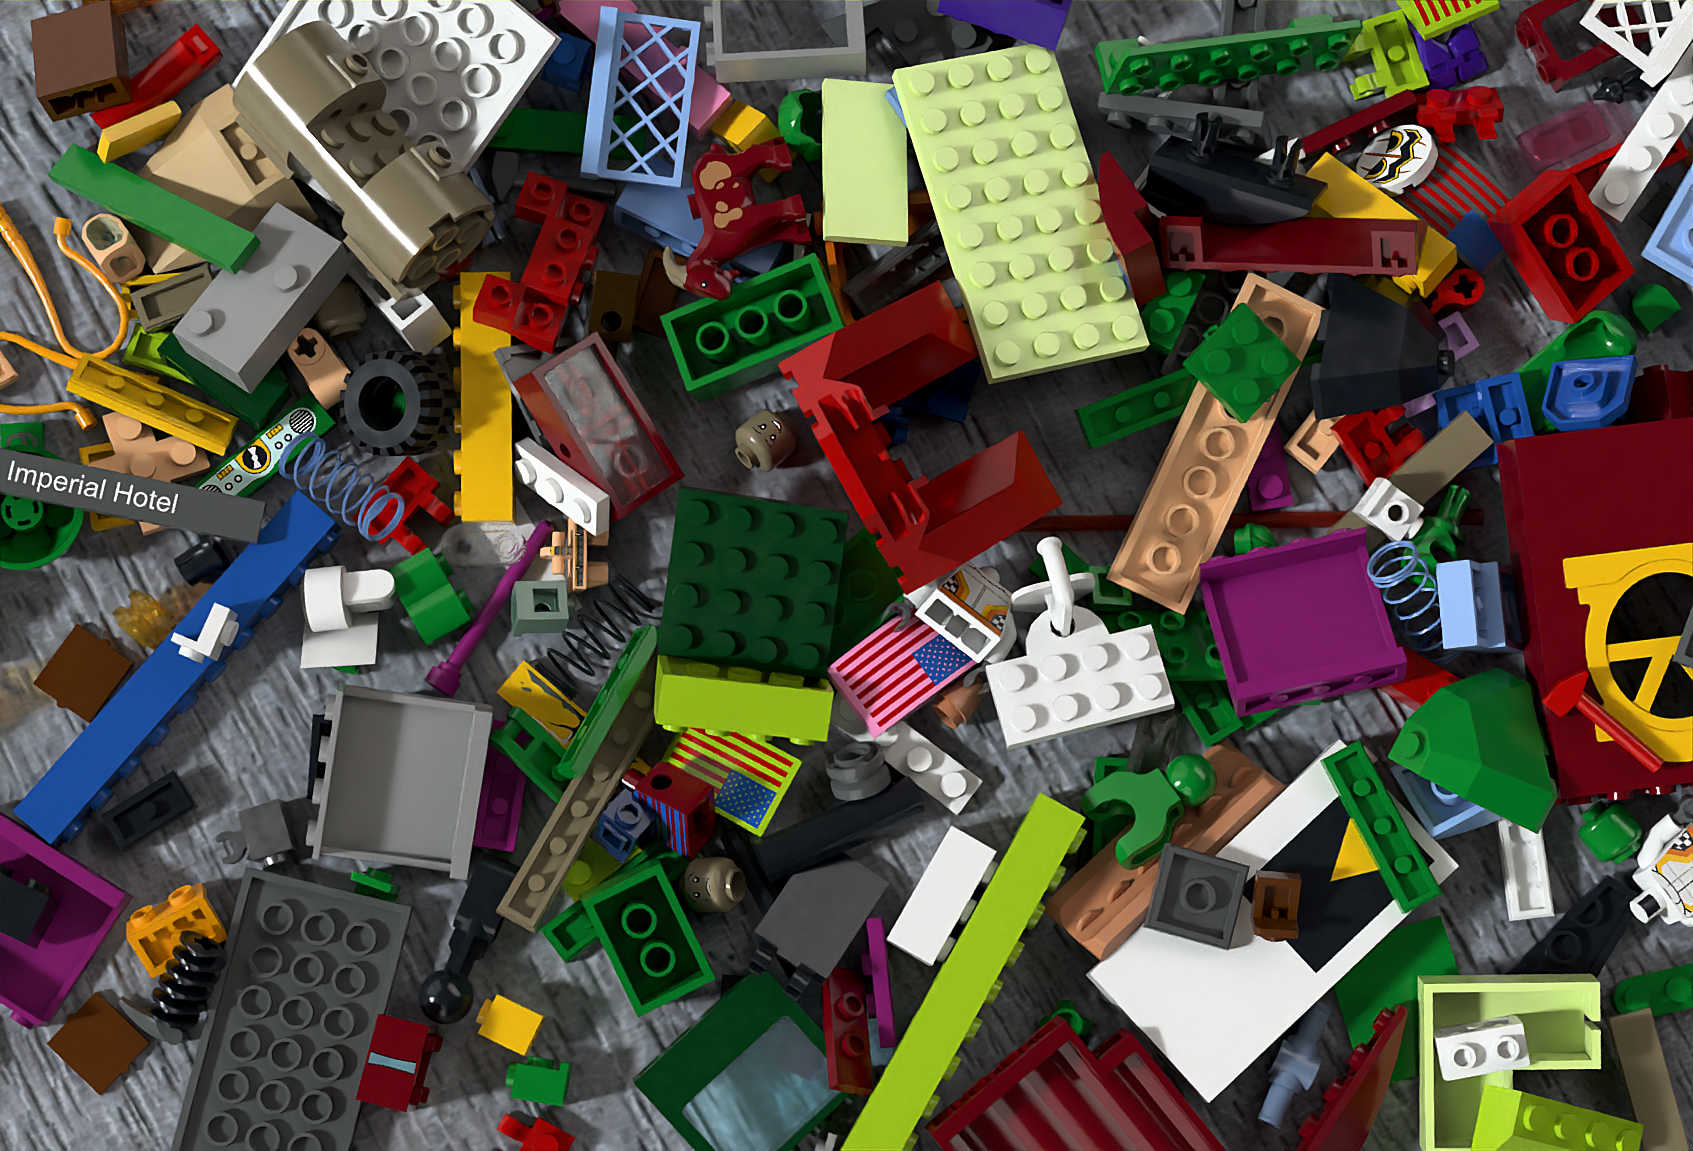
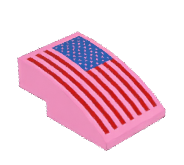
M915 607L910 611V620L901 631L893 632L898 624L902 622V617L899 614L835 661L826 671V676L874 739L936 698L939 692L972 671L979 664L916 616L915 613L918 609Z

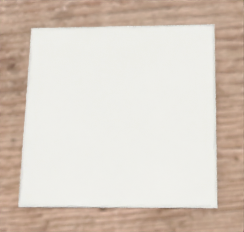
M379 612L353 614L352 626L348 629L313 632L311 628L307 627L305 622L300 668L375 664Z

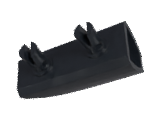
M1201 112L1196 115V125L1192 141L1171 135L1153 154L1147 174L1146 202L1162 212L1183 217H1203L1204 221L1228 224L1276 223L1304 217L1328 189V183L1295 173L1303 142L1297 139L1287 155V135L1276 138L1272 165L1216 149L1223 118L1218 115L1210 124L1208 130L1209 112Z

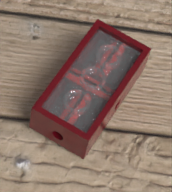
M597 331L512 382L558 458L610 496L609 524L623 518L685 477Z

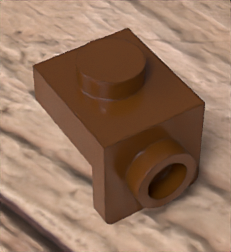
M1256 870L1250 916L1254 935L1261 936V938L1271 942H1282L1286 938H1298L1299 928L1296 920L1301 888L1300 873Z

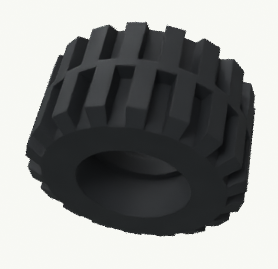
M382 350L365 355V360H358L352 366L355 373H347L343 382L347 384L346 390H340L339 398L344 400V408L339 409L341 417H346L348 421L344 428L347 434H355L353 442L358 447H366V452L373 455L416 456L424 454V451H432L437 447L436 441L446 438L449 433L445 427L453 425L455 419L454 416L450 415L451 408H456V399H451L450 392L455 390L452 381L445 380V376L448 374L443 366H435L436 359L431 356L422 355V352ZM397 383L401 386L406 399L405 413L399 424L390 415V398Z

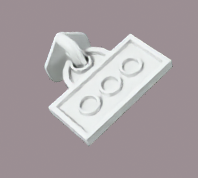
M1057 537L1045 538L1037 545V551L1043 556L1050 580L1021 588L1011 596L1013 611L1041 613L1031 624L1028 632L1026 656L986 666L987 678L1008 750L1173 709L1175 705L1151 624L1109 634L1103 621L1092 611L1074 605V601L1095 589V578L1092 573L1068 575L1061 552L1062 542ZM1071 623H1072L1073 626H1074V628H1075V630H1074V632L1070 635V632H1071Z

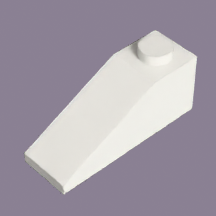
M352 251L348 253L353 266L347 274L359 285L361 291L413 351L422 352V355H426L453 333L435 305L424 293L397 302Z

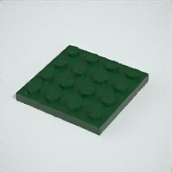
M681 485L678 492L657 654L825 679L850 510Z

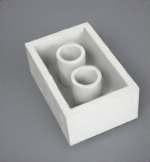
M951 825L888 935L886 942L929 967L933 965L935 959L941 963L944 962L956 939L949 936L956 922L961 925L966 924L977 904V901L971 898L977 885L982 888L988 885L999 865L992 861L997 851Z

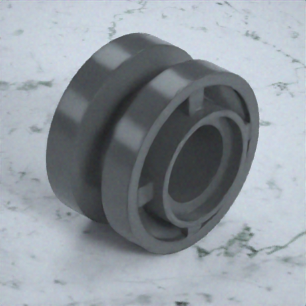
M870 741L855 742L836 749L826 757L824 764L828 776L832 778L830 784L833 795L836 798L847 801L864 799L879 793L889 785L891 778L888 767L883 764L885 757L880 744Z

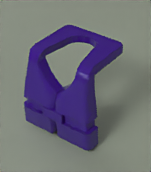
M1405 16L1409 31L1415 35L1418 54L1430 84L1426 92L1433 89H1447L1454 86L1458 82V78L1465 81L1486 72L1489 68L1485 54L1479 49L1481 44L1471 22L1452 29L1448 40L1444 43L1434 38L1424 41L1407 16Z

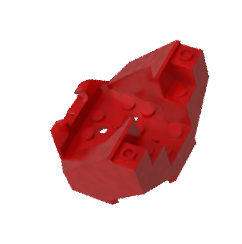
M939 280L835 331L778 363L786 381L795 377L799 387L792 390V393L806 418L815 415L817 422L810 425L812 431L871 535L877 531L880 532L882 538L875 541L888 566L890 569L897 565L901 568L904 575L897 580L906 595L966 563L1063 504L1022 429L929 481L925 475L912 481L913 478L902 458L893 461L886 446L893 443L881 420L875 424L872 421L889 413V406L979 356L978 349Z

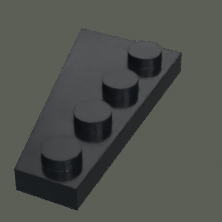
M1604 875L1504 975L1592 974L1597 978L1634 916L1630 908V902L1640 894L1611 876Z

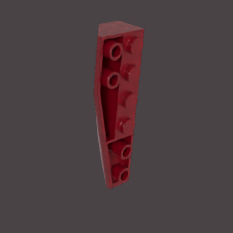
M1394 1004L1391 1009L1385 1006L1371 1025L1376 1030L1367 1044L1361 1041L1354 1048L1347 1059V1063L1351 1065L1342 1080L1338 1077L1332 1080L1322 1096L1327 1101L1318 1115L1311 1112L1301 1124L1297 1133L1302 1138L1295 1148L1290 1150L1287 1147L1284 1151L1361 1150L1384 1100L1398 1057L1408 1009L1400 1004Z

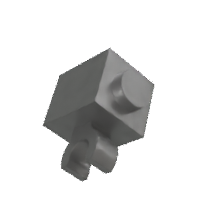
M280 799L238 811L237 814L242 830L221 832L215 837L218 843L232 840L235 843V852L230 856L221 858L224 864L240 862L248 849L251 861L257 863L264 861L267 868L290 861L289 853L299 850L286 803Z

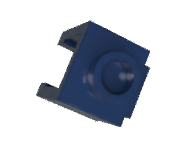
M625 788L603 811L598 825L590 838L624 864L650 835L658 814Z

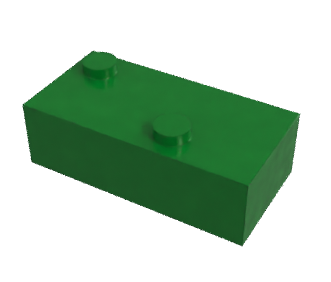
M815 252L732 286L731 297L728 300L720 301L705 297L660 316L687 392L698 404L779 371L778 363L847 326L825 267Z

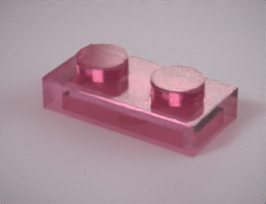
M1590 100L1518 134L1515 139L1535 175L1608 140L1611 134L1593 100Z

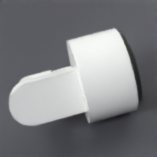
M344 565L307 569L301 578L302 608L307 627L311 628L313 632L348 629L352 626L353 614L391 608L395 602L393 593L396 588L393 576L388 571L382 569L347 573Z

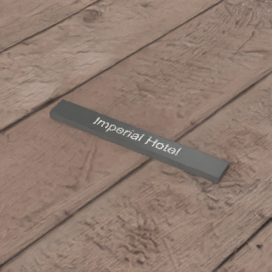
M0 448V494L258 545L267 503L264 501Z

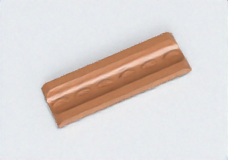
M1227 741L1215 743L1202 755L1213 765L1217 773V785L1214 794L1205 804L1193 808L1183 806L1186 816L1174 824L1170 844L1215 856L1286 789L1283 783L1256 765ZM1135 819L1050 897L1044 910L1049 918L1102 962L1144 923L1161 858L1160 855L1134 870H1127L1120 865L1116 859L1115 847L1118 840L1134 826Z

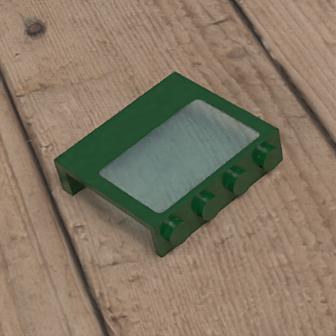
M767 969L761 978L751 971L744 975L632 1078L636 1087L695 1151H800L797 1144L808 1133L815 1137L823 1131L832 1121L829 1114L841 1103L844 1107H847L860 1096L829 1089L825 1033L795 1000L783 993L784 988Z

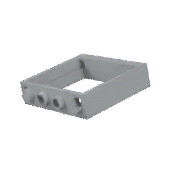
M712 0V6H704L705 31H713L714 42H706L707 67H715L717 83L866 75L862 0H845L848 47L728 53L725 0Z

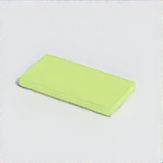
M825 78L822 83L823 241L905 247L908 243L907 127L885 98L887 90L894 87V84Z

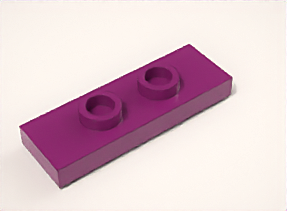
M881 917L866 919L869 950H861L864 976L872 975L874 990L873 993H866L868 1019L877 1018L880 1048L896 1047L897 1036L884 919L881 920Z

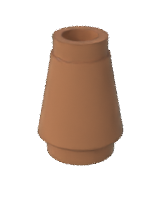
M964 675L936 695L937 700L932 704V709L946 725L953 729H956L960 724L966 725L988 693L985 692L978 695L979 690L983 686V681L977 675L974 682L966 688L963 685Z

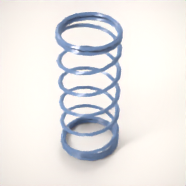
M307 431L293 438L283 450L278 465L279 473L285 479L294 480L295 485L300 490H310L311 497L315 501L326 502L327 509L331 513L342 514L343 521L347 525L358 526L359 532L369 541L383 539L395 529L403 516L405 508L404 499L401 495L393 492L390 493L388 486H380L369 495L374 481L372 474H364L355 480L357 464L355 462H348L339 468L341 452L333 450L324 455L326 442L314 432ZM313 437L315 440L311 441L298 456L294 466V473L286 474L285 464L291 451L305 438ZM313 444H315L314 451L311 457L305 463V465L297 471L301 458L303 457L305 452ZM337 454L338 461L333 471L322 482L313 486L314 477L321 464L328 456ZM353 465L354 473L348 484L338 494L329 498V492L338 474L344 468ZM314 468L310 478V486H302L297 478L302 477ZM369 477L370 485L366 493L355 505L345 510L347 499L353 488L360 480ZM330 480L326 490V498H318L314 494L313 489L319 488ZM348 489L343 500L342 511L334 510L330 506L329 501L341 496ZM385 489L387 493L373 503L361 522L363 512L370 499L378 491ZM398 499V508L392 521L380 533L369 534L370 521L382 511L388 500ZM365 500L359 512L358 523L350 522L346 518L345 513L355 509Z
M1395 541L1378 549L1367 564V573L1376 587L1386 588L1383 599L1389 604H1396L1393 615L1397 619L1405 620L1403 630L1405 634L1415 636L1413 646L1418 650V654L1436 665L1449 663L1459 657L1463 652L1454 651L1446 657L1439 659H1429L1424 656V651H1431L1443 644L1442 640L1434 646L1425 648L1426 644L1435 635L1442 632V626H1437L1441 623V616L1437 621L1424 626L1419 632L1413 633L1407 629V623L1410 619L1421 615L1428 608L1440 607L1439 603L1432 604L1438 594L1437 580L1435 576L1429 574V567L1425 560L1419 558V551L1415 544L1410 541ZM1398 547L1413 549V556H1402L1392 559L1382 565L1373 575V566L1383 554ZM1411 559L1397 573L1386 577H1378L1379 573L1388 565L1399 560ZM1417 562H1420L1425 569V572L1412 571ZM1424 575L1422 583L1416 590L1407 593L1396 601L1388 599L1387 593L1392 586L1401 583L1408 576ZM1427 578H1430L1435 585V588L1422 587L1425 585ZM1435 591L1427 605L1415 610L1409 616L1402 617L1398 615L1397 608L1400 603L1411 599L1418 592ZM1428 632V633L1423 637V639H1422V641H1421V643H1420V645H1419V647H1418V645H1417V638H1418L1420 635H1422V634Z

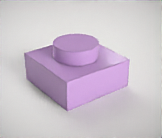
M1459 311L1438 322L1447 334L1449 350H1453L1455 362L1480 347Z

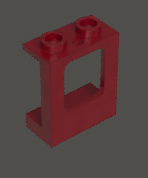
M1543 0L1525 9L1515 22L1517 26L1516 35L1519 42L1525 49L1530 48L1537 60L1536 69L1541 80L1547 85L1550 84L1555 93L1560 91L1567 82L1621 55L1604 42L1571 60L1565 61L1559 57L1542 27V21L1580 0ZM1625 6L1629 25L1643 24L1634 7ZM1615 7L1599 10L1597 14L1606 26L1619 27ZM1648 32L1631 34L1634 46L1637 49H1641L1649 39Z

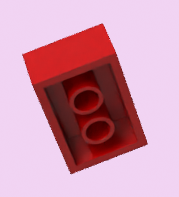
M1545 170L1486 221L1549 320L1575 324L1636 272L1573 171Z

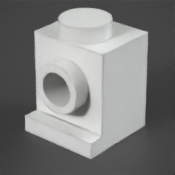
M1379 477L1374 480L1352 511L1392 541H1401L1403 537L1410 540L1424 522V519L1419 516L1424 507L1392 485L1387 479ZM1393 505H1398L1401 508V516L1396 521H1392L1388 516V510Z

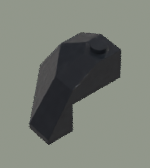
M1328 273L1326 288L1329 292L1330 310H1322L1317 336L1319 344H1324L1322 361L1319 364H1313L1310 378L1315 419H1328L1401 405L1439 390L1454 373L1455 354L1453 350H1449L1447 334L1420 297L1413 292L1409 294L1396 285L1395 282L1380 274L1353 276L1346 273Z

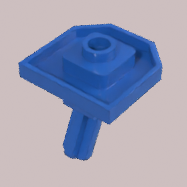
M1635 355L1553 362L1541 408L1545 418L1561 432L1618 426L1619 423H1624V413L1628 409L1638 366Z

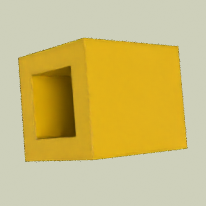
M497 994L494 1001L486 999L477 1016L476 1022L482 1024L478 1034L523 1056H528L546 1020V1016L501 994Z

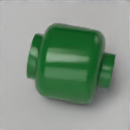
M1599 800L1581 814L1585 822L1580 826L1578 836L1599 862L1604 863L1612 860L1617 865L1642 846L1639 839L1643 833V828L1622 802L1614 801L1605 805L1602 800Z

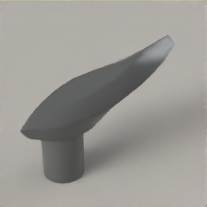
M124 996L120 999L119 1005L125 1013L151 1036L170 1045H177L192 1040L185 1029H173L163 1025L148 1013L146 1007L135 1004Z

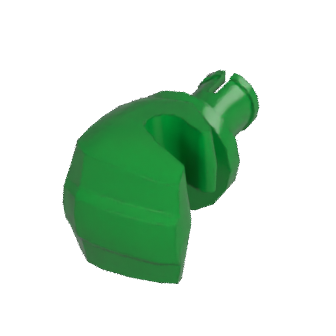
M1448 485L1446 495L1436 517H1422L1424 519L1422 526L1408 540L1415 544L1419 551V558L1425 560L1429 567V574L1435 576L1436 580V564L1438 562L1435 560L1432 552L1442 549L1451 559L1458 560L1459 552L1457 547H1463L1467 540L1466 533L1460 529L1459 525L1469 502L1473 498V494L1464 488L1461 489L1459 494L1457 492L1458 486ZM1405 547L1402 556H1413V549ZM1411 559L1401 560L1400 570H1402L1411 561ZM1417 562L1412 572H1425V569L1420 562ZM1424 575L1408 576L1406 580L1419 587L1424 579ZM1427 578L1422 588H1435V585L1430 578Z

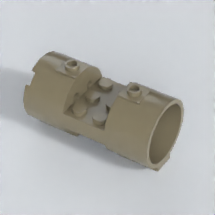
M323 20L312 21L291 30L276 40L245 71L233 94V106L239 112L235 121L288 180L311 174L345 212L342 228L348 235L343 242L397 302L422 295L428 286L440 279L437 272L446 269L455 260L460 264L482 241L495 220L496 216L491 211L495 206L464 173L465 170L454 159L453 153L447 147L441 145L438 140L415 145L398 129L395 119L381 110L386 98L387 88L381 81L382 78L371 67L370 61L364 55L352 49L330 23Z

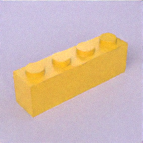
M1328 152L1305 175L1328 183V189L1304 217L1420 220ZM1428 226L1417 275L1392 277L1393 281L1409 294L1414 291L1425 299L1458 263L1456 245Z

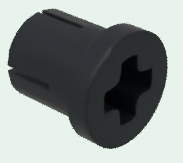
M202 535L198 544L174 559L178 571L192 587L218 570L225 572L231 565L220 543L215 537L209 535Z

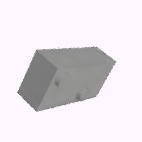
M278 202L274 204L252 233L258 237L261 244L239 272L234 275L222 269L172 330L186 353L250 394L353 266L342 242Z

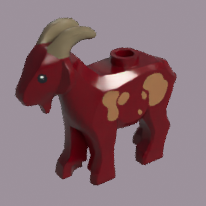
M782 136L760 144H752L743 152L735 155L728 154L723 146L713 143L710 145V151L696 160L691 174L695 194L687 195L693 220L702 219L704 234L684 266L678 265L674 261L673 251L670 246L665 248L663 252V265L668 279L673 284L697 296L725 301L731 297L732 281L739 277L741 273L739 270H722L720 267L724 264L771 244L791 242L800 246L812 245L806 220L796 222V219L806 218L800 194L765 204H756L751 181L759 170L771 167L779 171L793 170L787 143H785Z

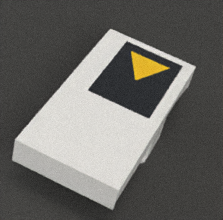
M1340 739L1329 745L1281 794L1215 855L1216 857L1250 866L1229 950L1218 949L1143 928V923L1103 962L1097 963L1086 974L1204 1103H1210L1411 912L1401 913L1320 760L1347 747ZM1364 745V748L1368 756L1374 764L1377 761V758ZM1388 791L1437 884L1440 885L1459 865L1430 837L1422 823H1418ZM1256 870L1300 873L1301 888L1296 920L1299 928L1297 939L1286 938L1282 942H1271L1261 938V936L1254 935L1250 916Z

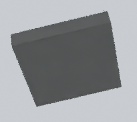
M1164 843L1143 928L1218 949L1229 950L1250 866L1174 844Z

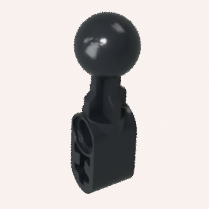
M487 852L482 854L453 922L454 931L448 942L451 954L444 969L430 974L423 981L419 989L418 999L420 1008L431 1021L438 1024H453L462 1020L469 1013L473 1005L474 993L468 977L474 963L484 958L490 942L493 943L501 929L505 917L496 913V909L521 866Z

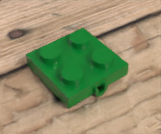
M1243 302L1238 304L1219 325H1212L1203 334L1205 340L1182 364L1241 424L1246 423L1265 402L1271 401V396L1280 391L1278 388L1302 362Z

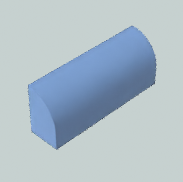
M654 156L645 162L656 176L673 178V165ZM641 166L633 172L647 174ZM684 170L682 171L680 189L628 182L615 204L613 224L661 247L666 248L670 246L674 253L689 258L704 234L702 219L693 220L687 195L695 194L691 174ZM788 242L761 247L724 264L720 268L724 271L739 270L741 275L733 281L742 283L776 269Z

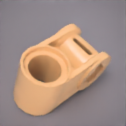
M303 328L289 345L287 351L306 380L304 381L323 408L328 410L342 400L339 399L340 390H346L347 384L343 381L346 374L351 372L316 330ZM305 342H309L314 346L316 354L311 358L303 354L304 349L302 345Z

